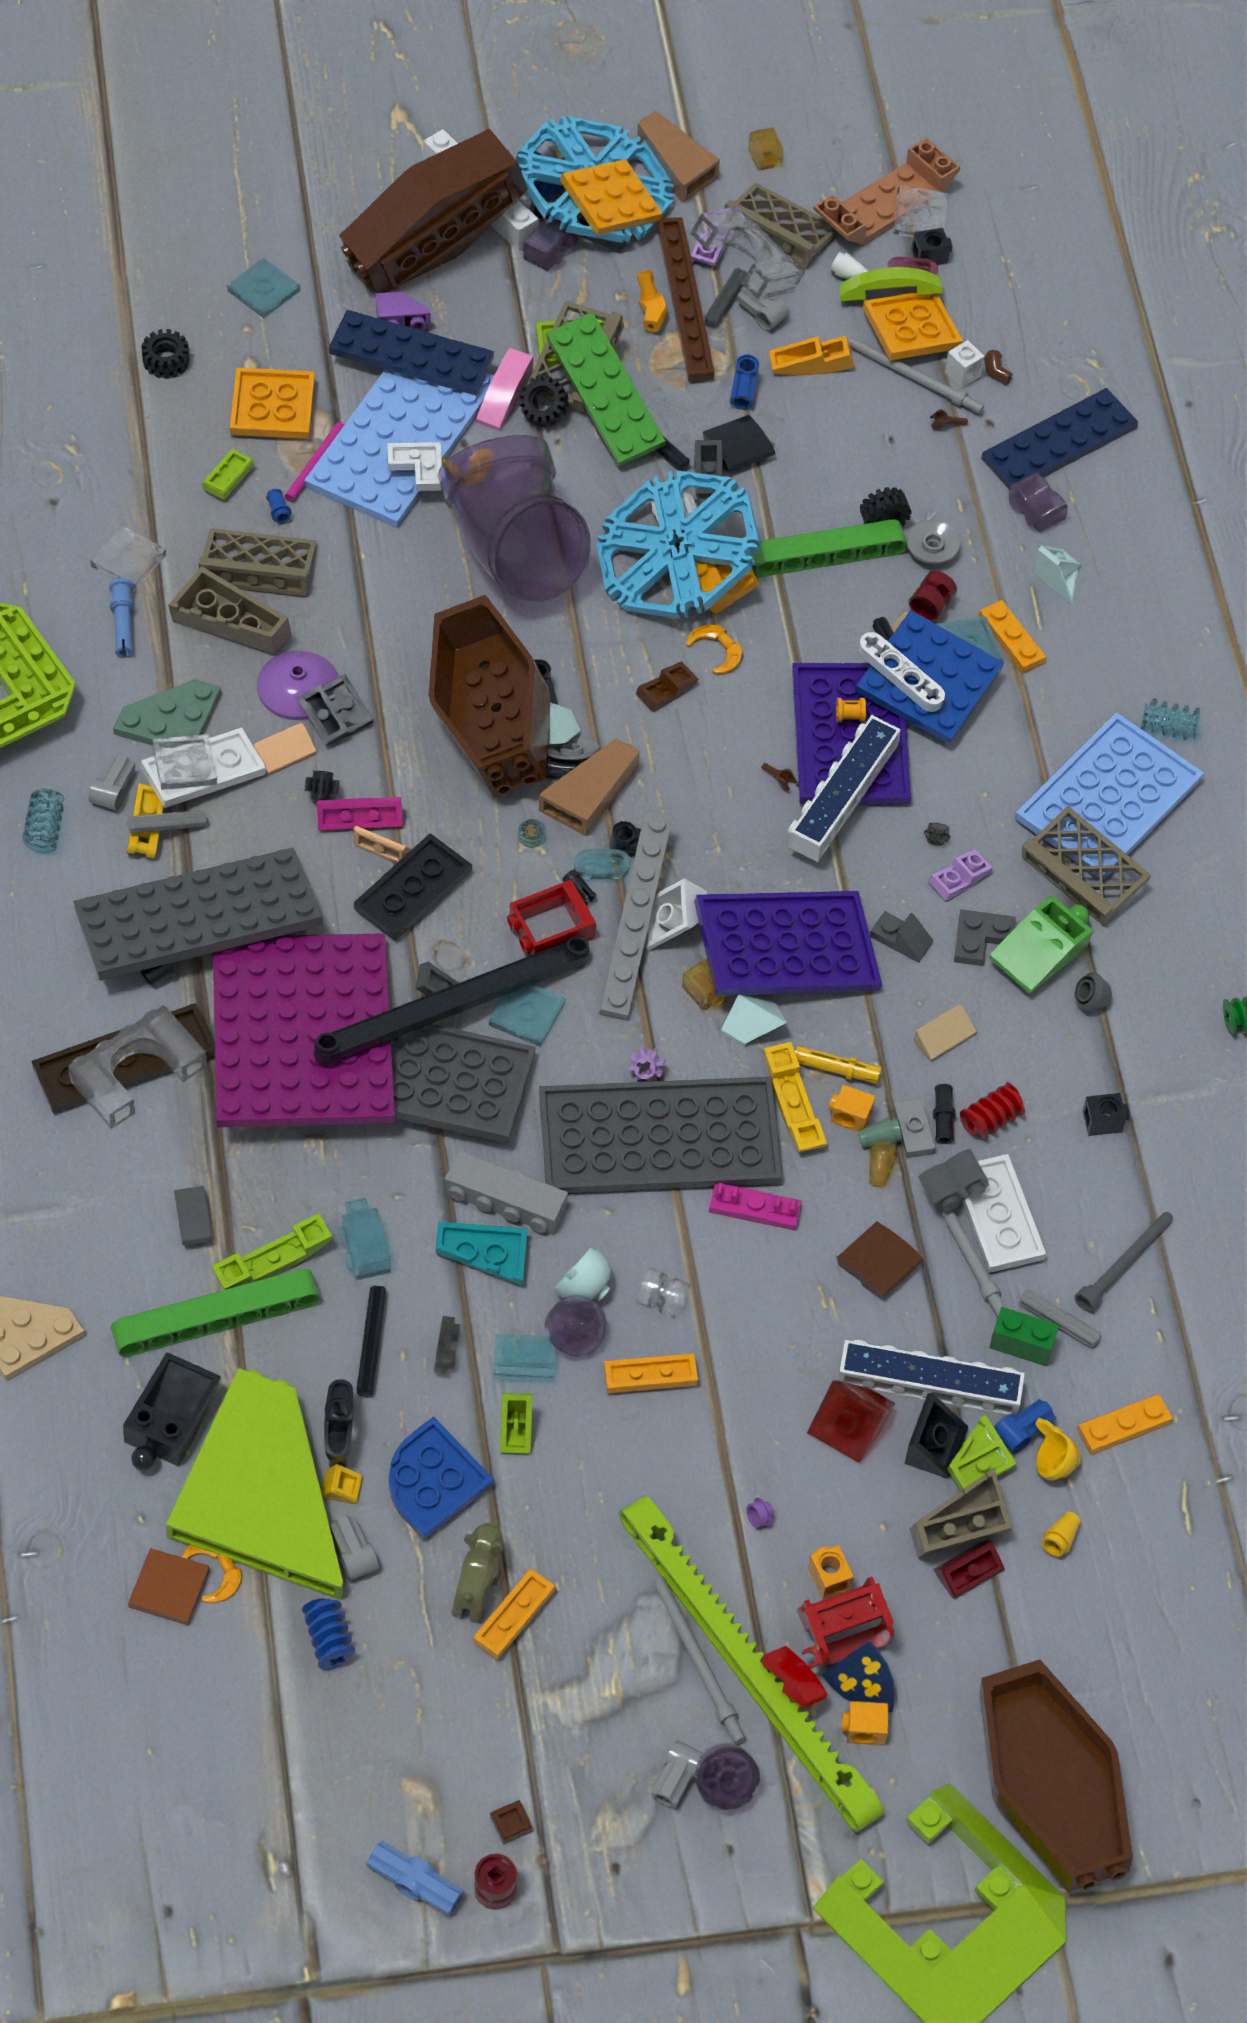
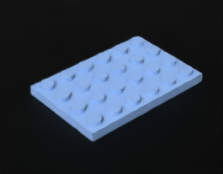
M1116 712L1016 812L1015 819L1038 835L1069 806L1125 854L1129 855L1203 779L1204 772ZM1067 817L1060 824L1061 831H1077V823L1070 817ZM1058 837L1044 839L1058 849ZM1061 837V849L1078 848L1077 837ZM1081 837V848H1098V841L1093 837ZM1098 854L1081 855L1082 866H1098ZM1101 854L1102 866L1118 865V858L1114 854ZM1067 855L1078 863V855ZM1091 872L1099 878V872ZM1102 872V881L1111 872Z

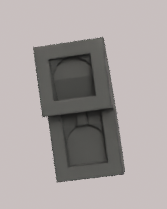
M204 1186L174 1190L182 1246L211 1242L212 1235Z

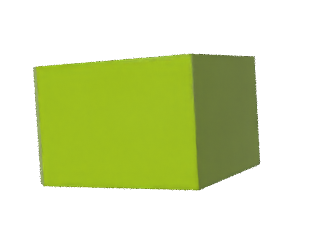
M502 1392L500 1453H531L533 1393Z

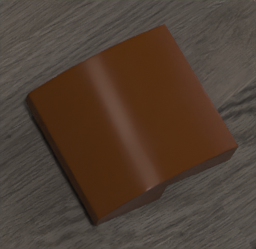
M878 1221L836 1257L839 1266L858 1276L863 1287L882 1298L887 1296L924 1262L923 1257L913 1247Z

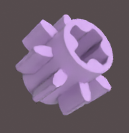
M643 1045L640 1054L632 1052L630 1058L635 1062L630 1063L628 1070H634L636 1081L641 1078L651 1082L653 1075L657 1077L662 1075L663 1070L658 1066L664 1064L665 1058H659L657 1054L658 1048L650 1050ZM646 1061L651 1063V1065H648L647 1067H644L642 1064H644Z

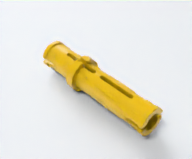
M800 1045L796 1048L795 1053L800 1065L846 1076L848 1080L854 1078L878 1085L882 1071L881 1066L857 1061L855 1057H851V1059L843 1058Z

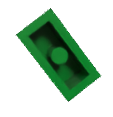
M1001 1306L989 1348L1047 1367L1059 1325Z

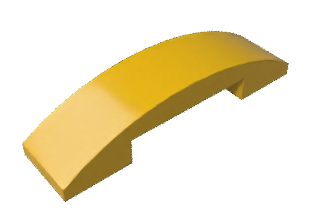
M792 1042L764 1048L765 1061L769 1076L772 1079L775 1098L797 1151L800 1153L827 1146L819 1118L814 1116L799 1073L800 1064Z

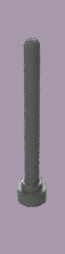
M1164 1212L1093 1285L1083 1286L1074 1296L1078 1306L1086 1312H1092L1101 1303V1293L1173 1220L1172 1214Z

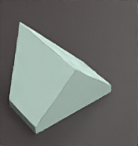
M1041 545L1037 553L1034 574L1069 603L1073 604L1077 575L1081 564L1063 549Z
M550 702L548 744L566 743L575 735L580 734L581 730L571 709Z
M738 994L721 1029V1033L745 1047L748 1042L787 1022L777 1004L761 994Z

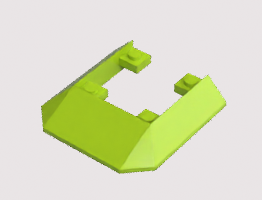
M0 603V684L8 694V697L0 700V748L65 717L76 687L74 679L23 608Z
M949 1783L931 1791L930 1796L907 1816L906 1822L928 1844L949 1827L992 1870L991 1873L976 1885L974 1891L994 1910L993 1913L953 1950L931 1929L909 1947L866 1903L883 1886L884 1881L862 1859L856 1862L842 1876L838 1875L813 1906V1910L923 2023H982L1066 1943L1065 1897Z

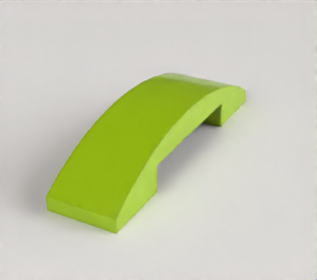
M887 267L870 270L844 281L839 285L840 301L866 299L865 290L916 286L917 295L943 293L941 277L931 272L909 267Z
M320 1213L293 1225L294 1231L242 1257L238 1252L211 1265L223 1289L237 1287L278 1275L320 1250L333 1239Z

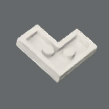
M441 442L388 443V471L415 470L416 491H442Z

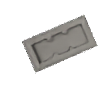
M915 1099L895 1102L893 1110L901 1130L905 1156L913 1157L935 1153V1145L923 1100Z

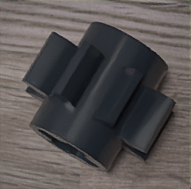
M313 770L312 777L305 779L304 791H311L310 799L331 800L332 794H337L339 791L340 780H333L334 772Z

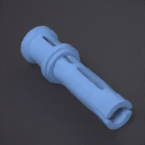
M117 578L109 583V590L112 593L110 610L114 613L115 654L123 658V648L126 650V657H130L133 654L130 615L134 610V602L131 600L133 583L126 578Z

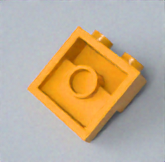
M696 561L701 588L705 592L712 591L732 572L731 566ZM753 569L715 602L709 610L717 615L760 585Z

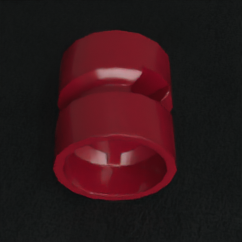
M930 571L921 582L920 587L916 589L909 599L910 609L931 622L936 621L957 593L956 583L951 577L941 571Z
M489 1854L483 1857L476 1865L474 1873L475 1897L485 1908L492 1910L503 1909L515 1898L517 1871L511 1859L502 1854Z

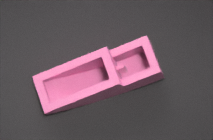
M509 347L481 404L476 418L477 423L498 431L501 430L520 398L519 393L522 391V386L533 370L532 355Z

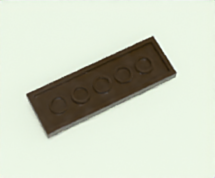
M196 1003L32 1060L31 1062L52 1113L212 1057L215 1055V1043Z

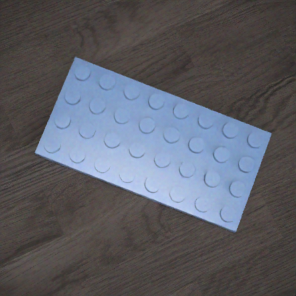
M384 370L305 478L304 487L398 528L423 491H416L415 470L388 471V443L441 442V458L446 460L478 415L494 376L489 373L486 374L476 396Z

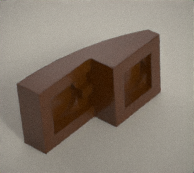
M681 661L662 669L659 678L638 686L636 695L653 712L683 695L698 683L699 679Z

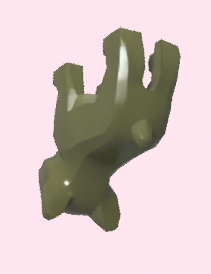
M494 1523L482 1524L474 1530L473 1534H466L464 1537V1542L470 1546V1550L465 1556L461 1567V1575L451 1614L461 1618L463 1610L468 1609L471 1622H482L486 1611L484 1605L487 1593L491 1585H497L501 1575L499 1559L496 1554H501L503 1551V1539L500 1529Z

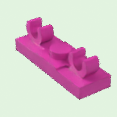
M401 797L318 800V830L354 829L355 826L361 828L402 827Z
M719 1183L714 1185L709 1213L795 1231L802 1201Z

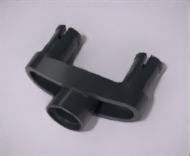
M337 1379L329 1385L325 1404V1455L329 1459V1468L335 1464L346 1468L353 1428V1387L349 1381ZM335 1414L336 1416H340L342 1418H336L332 1415Z

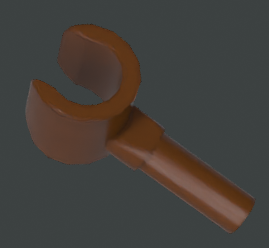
M942 409L937 410L930 416V419L936 420L931 425L935 430H939L945 424L967 425L968 423L967 418L949 416Z
M767 763L762 764V769L774 775L784 791L790 790L788 782L797 783L790 769L787 768L780 771Z

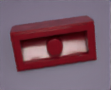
M984 1540L933 1570L951 1597L956 1598L1003 1571L1005 1567L993 1542Z

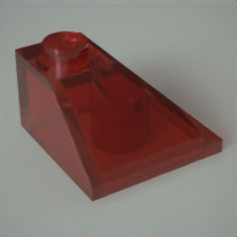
M833 1380L807 1433L860 1463L884 1428L896 1403L870 1388Z

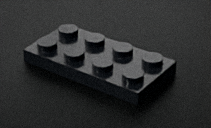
M429 833L354 902V909L396 941L472 871V864Z

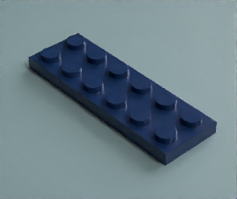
M346 310L329 345V354L476 396L494 359V351L350 310Z
M1105 388L982 452L981 459L1013 494L1135 430L1138 426V421L1109 389Z

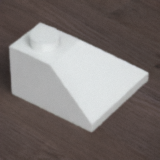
M684 878L656 893L645 939V949L651 950L699 923L694 900L696 895L707 894V891Z

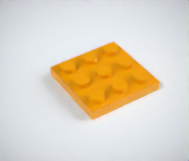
M626 159L562 173L560 182L596 235L661 220L663 215Z
M917 292L863 302L862 309L890 361L950 351L963 343L938 294L917 295Z
M236 367L230 435L309 439L315 371Z

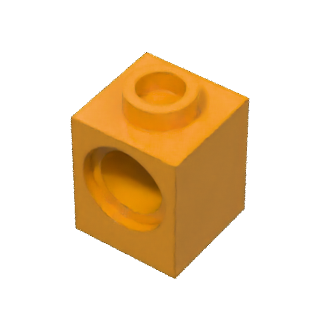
M843 1084L839 1094L834 1093L829 1103L828 1109L832 1111L831 1122L856 1132L866 1128L873 1113L876 1096Z
M839 1545L831 1548L823 1546L810 1555L808 1569L823 1600L852 1589L854 1576ZM831 1566L837 1572L827 1573L823 1570V1567Z
M850 1701L848 1712H842L841 1732H847V1743L885 1746L888 1734V1704Z

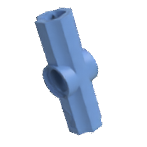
M383 1840L375 1846L367 1861L368 1868L393 1882L397 1890L412 1900L421 1899L447 1916H450L456 1910L464 1895L463 1889L438 1875L434 1867L417 1856L410 1858Z

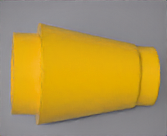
M1067 1511L1043 1533L1042 1547L1047 1553L1055 1557H1061L1069 1552L1081 1523L1079 1516Z

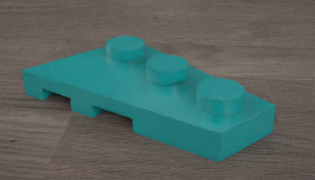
M438 1221L436 1254L523 1286L528 1228Z

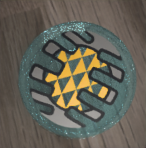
M528 819L519 825L518 840L522 845L535 848L544 843L546 828L542 822L536 819Z

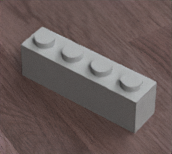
M458 1151L445 1177V1194H448L452 1199L469 1202L485 1212H495L502 1215L508 1221L521 1222L540 1233L547 1232L554 1235L567 1208L568 1192L462 1151Z

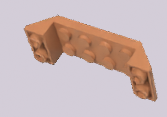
M925 138L908 149L906 163L843 202L839 201L834 195H831L816 204L813 210L846 240L864 246L937 201L960 171V166L933 142Z

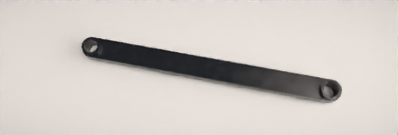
M571 937L564 943L331 1033H322L314 1042V1058L321 1065H332L337 1060L573 968H581L589 958V943L582 937Z

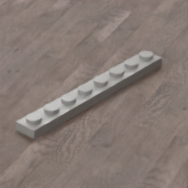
M645 810L599 1014L624 1020L628 1018L673 816Z

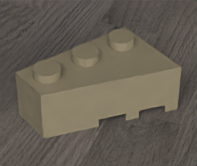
M995 1469L990 1470L909 1528L918 1558L1001 1535L1013 1528Z

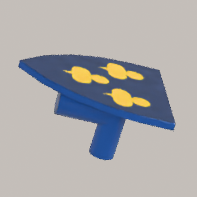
M870 1640L821 1674L831 1687L847 1700L887 1703L888 1712H893L895 1701L894 1679L888 1663Z

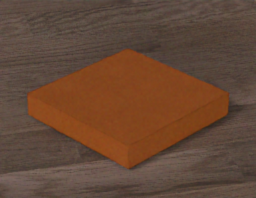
M150 1548L128 1602L129 1608L188 1625L210 1571L209 1565Z

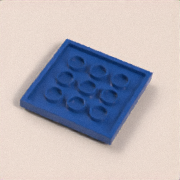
M910 610L888 642L944 690L945 697L942 707L934 712L922 709L872 665L856 685L855 692L950 745L1003 668L1004 662ZM886 659L884 661L885 665L890 668L898 666L897 661L894 659ZM914 676L904 678L905 682L909 685L919 683ZM933 695L932 697L927 696V699H929V700L932 699V698H934V699L937 698V697L934 696V695Z

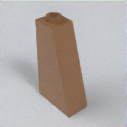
M654 111L649 116H645L640 120L637 136L641 137L639 144H642L645 140L670 178L671 184L674 185L673 192L681 202H685L718 178L720 160L660 113Z
M617 739L613 740L542 791L539 795V812L587 836L637 770L640 751L636 750L631 744L623 743Z

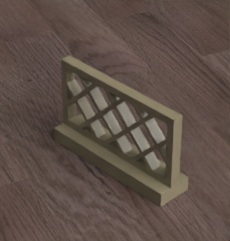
M758 183L751 186L737 200L733 201L730 199L725 204L721 221L722 225L804 269H807L811 265L812 258L839 234L823 218ZM757 193L765 199H754L753 195ZM774 206H781L786 210H775ZM757 207H768L769 210L758 211ZM778 218H789L790 222H779ZM795 218H804L807 221L796 222ZM799 229H810L811 233H800ZM816 229H824L828 233H817Z
M565 300L552 330L562 326L563 323L564 325L567 324L565 318L569 310L579 313L581 317L593 312L597 319L605 321L602 329L615 349L624 329L622 314L612 311L610 315ZM548 341L541 352L530 379L536 380L537 376L540 375L542 377L548 375L553 379L551 373L563 369L560 363L549 368L547 367L545 362L547 357L555 354ZM569 378L559 381V383L563 387L570 384L571 381ZM574 389L572 396L567 398L569 406L574 407L575 412L585 415L587 410ZM541 392L538 394L539 396L553 400V396L549 392Z
M210 528L203 557H200L199 568L201 566L239 589L306 597L308 580L316 550V540ZM214 539H224L228 542L218 546ZM250 542L254 546L245 549L241 544ZM276 545L280 546L281 549L272 552L267 547ZM235 548L239 553L230 557L226 551ZM298 548L309 549V551L298 555L294 550ZM262 551L266 556L256 559L252 555ZM286 554L293 558L284 563L279 559V557ZM219 555L222 559H214L213 557ZM246 558L249 562H240V560ZM271 561L275 564V565H266L267 563H269V562H271ZM299 564L303 569H301V568H292V567H294V566H296V565Z
M1069 806L1054 818L1033 839L1029 838L1022 845V858L1077 905L1086 907L1089 915L1103 927L1112 920V915L1151 878V874ZM1067 817H1070L1077 823V831H1061L1060 824ZM1058 837V849H1045L1040 844L1045 838ZM1061 837H1077L1078 848L1061 849ZM1081 837L1095 838L1098 841V848H1081ZM1098 854V866H1082L1081 855ZM1101 854H1114L1118 858V865L1102 866ZM1061 855H1078L1079 866L1067 867L1062 863ZM1134 871L1140 878L1135 883H1123L1122 872ZM1099 872V884H1087L1082 880V873ZM1102 872H1119V883L1103 884ZM1103 890H1120V897L1111 904L1103 897Z

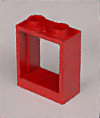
M572 880L510 903L507 922L510 929L518 933L520 937L519 943L525 954L533 955L564 943L575 936L582 937L587 941L595 938L596 921ZM564 905L576 927L536 942L524 919Z

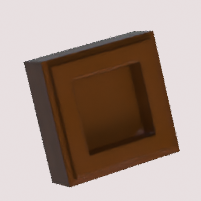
M520 1800L490 1813V1818L503 1845L533 1832V1827Z

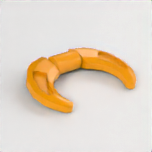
M703 625L690 633L686 642L687 647H691L699 639L718 640L727 649V659L721 666L713 669V674H726L733 671L740 664L742 658V648L739 642L735 643L726 633L727 630L719 625Z
M192 1545L188 1546L183 1552L182 1558L190 1559L196 1555L209 1556L219 1561L225 1573L221 1587L213 1594L202 1596V1601L210 1604L227 1601L236 1593L241 1584L240 1567L236 1568L233 1561L224 1555H218Z

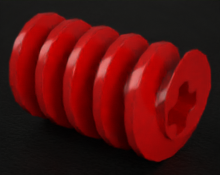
M1007 1082L1005 1086H999L996 1091L988 1093L987 1097H981L977 1103L970 1104L968 1109H962L960 1111V1119L964 1129L970 1135L976 1136L978 1134L981 1138L986 1139L988 1137L987 1129L991 1133L997 1132L996 1123L1000 1127H1005L1007 1125L1006 1118L1011 1122L1015 1121V1112L1019 1116H1023L1025 1108L1018 1090L1011 1083Z

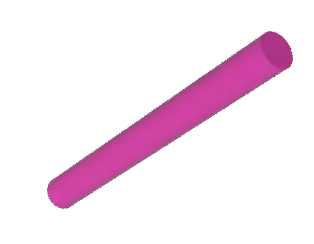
M342 422L335 424L285 494V498L288 501L293 502L305 486V478L343 428L344 424Z

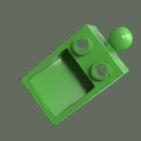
M1051 895L1034 908L990 953L988 958L1030 994L1086 951L1093 934V930L1086 925L1089 920V912L1082 905H1074L1068 909Z

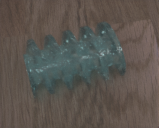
M1153 698L1149 705H1147L1146 701L1140 729L1144 731L1149 724L1151 733H1155L1157 728L1161 727L1163 736L1166 735L1169 729H1172L1173 738H1176L1181 731L1183 733V740H1187L1190 734H1193L1195 739L1200 718V708L1196 707L1193 713L1190 714L1189 705H1185L1180 712L1178 703H1174L1171 709H1168V702L1166 700L1158 707L1157 699Z
M38 789L29 798L30 803L24 825L25 831L22 837L25 845L37 852L51 853L58 846V832L61 829L60 822L63 819L62 813L64 811L62 802H64L65 798L55 790Z

